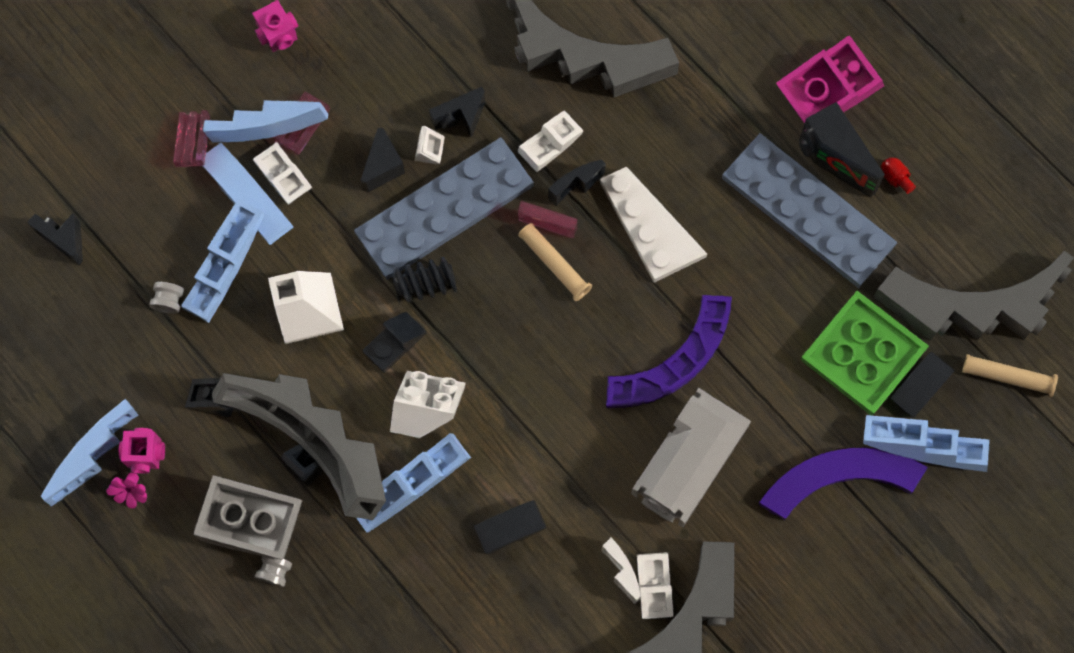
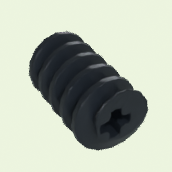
M445 257L440 258L438 267L433 259H430L428 269H425L421 262H417L415 272L409 264L405 266L404 274L400 272L398 267H394L393 280L399 305L401 296H404L406 301L411 303L413 293L416 294L419 300H423L424 291H427L430 297L433 298L435 297L436 288L440 290L442 295H446L448 285L451 286L455 293L457 292L452 265L447 262Z

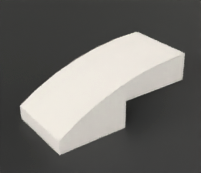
M562 111L545 123L539 133L520 145L518 153L538 172L567 149L583 133V130L565 111Z
M277 142L253 159L267 180L288 205L312 188Z
M610 538L602 546V552L621 571L614 577L615 584L636 604L640 600L641 595L635 573L623 551Z
M668 553L636 554L642 619L673 617Z

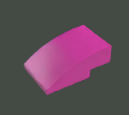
M850 35L829 50H822L776 83L804 123L806 118L835 102L845 112L884 87L883 80Z

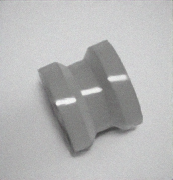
M155 282L153 287L155 296L150 300V308L163 313H179L180 306L178 300L183 295L184 289L168 282Z
M262 556L263 564L261 569L256 572L255 578L275 586L284 587L286 583L284 577L286 572L291 569L292 563L285 559L279 560Z

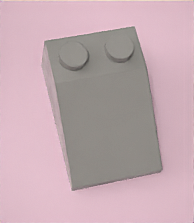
M213 475L193 535L200 541L284 560L302 500Z

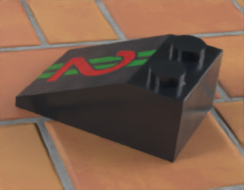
M835 102L806 118L799 139V147L806 157L810 156L814 164L869 197L874 196L885 174L838 103Z

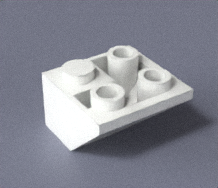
M296 271L268 278L285 344L344 330L331 273Z
M407 371L394 400L390 432L421 438L454 418L465 389V383L449 377L440 378L427 375L421 371Z

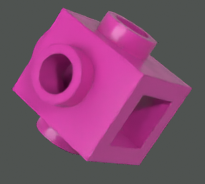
M278 0L252 13L258 27L255 30L258 39L262 45L268 44L272 52L278 49L284 50L298 39L295 28L299 27L291 12L285 13Z
M135 428L134 431H123V441L119 443V459H121V462L128 468H131L133 473L146 474L150 473V469H159L160 460H164L165 443L161 442V438L152 429ZM147 449L146 456L140 455L143 450Z

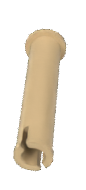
M533 223L526 225L519 232L518 236L574 295V301L580 300L591 290L592 284L586 283L534 227Z
M969 354L966 355L962 368V373L1046 393L1049 398L1053 397L1058 380L1057 374L1049 376L973 357Z

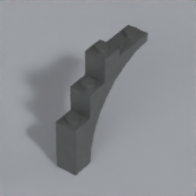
M505 0L509 10L514 9L518 17L515 18V24L519 35H517L518 46L514 47L519 63H525L528 72L557 61L561 75L563 77L567 76L570 84L600 74L605 90L610 89L613 98L678 74L679 61L668 38L646 44L633 45L600 43L579 37L558 26L544 15L532 0Z
M1063 251L1049 267L1031 279L1009 288L989 292H959L938 288L915 279L898 267H895L877 289L874 298L930 341L937 333L943 336L953 322L977 341L983 333L989 336L1000 322L1025 340L1030 333L1036 336L1047 323L1043 317L1049 309L1044 305L1055 293L1050 288L1056 281L1062 284L1070 274L1072 269L1068 265L1074 257Z
M223 373L212 392L213 403L240 409L281 429L297 441L327 474L339 496L345 516L369 520L375 518L386 502L374 444L346 439L340 411L313 407L307 379L279 374L275 382Z
M703 541L698 573L692 591L681 611L663 631L646 644L628 653H702V621H707L708 626L720 627L726 626V621L731 622L734 618V543Z

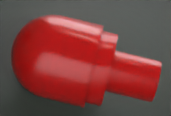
M890 157L882 162L880 168L885 174L884 178L891 186L895 188L900 186L907 194L915 189V184L909 179L911 175L909 169L899 159Z

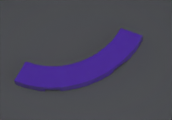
M702 295L699 316L689 338L683 346L659 366L632 375L608 376L606 408H626L654 402L670 395L691 381L706 366L721 343L731 311L732 297Z
M848 448L834 450L815 456L792 468L767 491L758 505L785 521L791 511L816 490L827 485L854 479H869L889 484L912 494L928 467L914 459L895 455L880 449Z

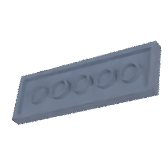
M761 133L722 174V179L857 288L866 281L897 244V241Z
M502 137L359 226L354 232L383 276L388 280L393 277L394 267H398L400 271L404 270L406 265L415 263L534 187V182Z

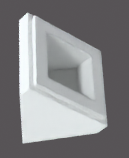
M422 126L415 161L440 164L445 137L426 126Z

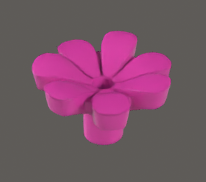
M128 473L125 480L118 477L114 478L111 482L112 485H109L106 490L108 495H115L113 499L117 503H123L126 500V505L129 508H136L137 501L145 503L147 500L146 488L142 484H137L139 476L135 473Z

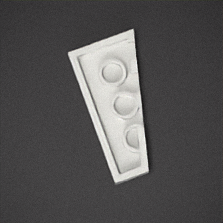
M627 167L600 179L601 186L654 283L707 257V253Z

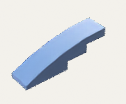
M264 100L262 111L234 110L233 121L205 120L203 132L212 142H243L271 138L298 131L327 120L328 113L321 102Z
M219 143L198 159L201 166L217 182L220 189L234 204L240 199L264 212L257 232L269 245L293 228L292 224L222 143Z
M240 199L237 200L207 247L210 253L194 276L197 282L181 305L184 310L208 323L210 322L245 259L263 219V211Z
M126 399L102 417L77 442L57 468L41 495L42 499L50 506L59 502L102 470L95 460L120 443L114 432L138 416Z
M866 415L863 440L865 445L922 462L987 472L989 440L958 437L959 430L929 428L928 420Z
M449 433L430 450L422 452L400 471L395 470L382 481L386 502L373 520L357 518V520L366 532H370L418 499L471 457L456 436Z

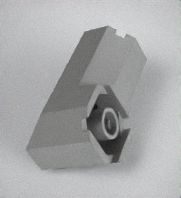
M698 388L695 396L693 395L676 419L673 425L676 427L673 433H668L666 439L634 485L631 494L637 498L640 493L644 497L641 503L645 507L669 522H673L675 518L680 519L678 525L684 527L746 432L751 421Z

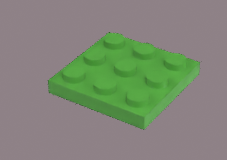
M856 291L805 352L801 361L873 416L927 350L929 345L859 291Z

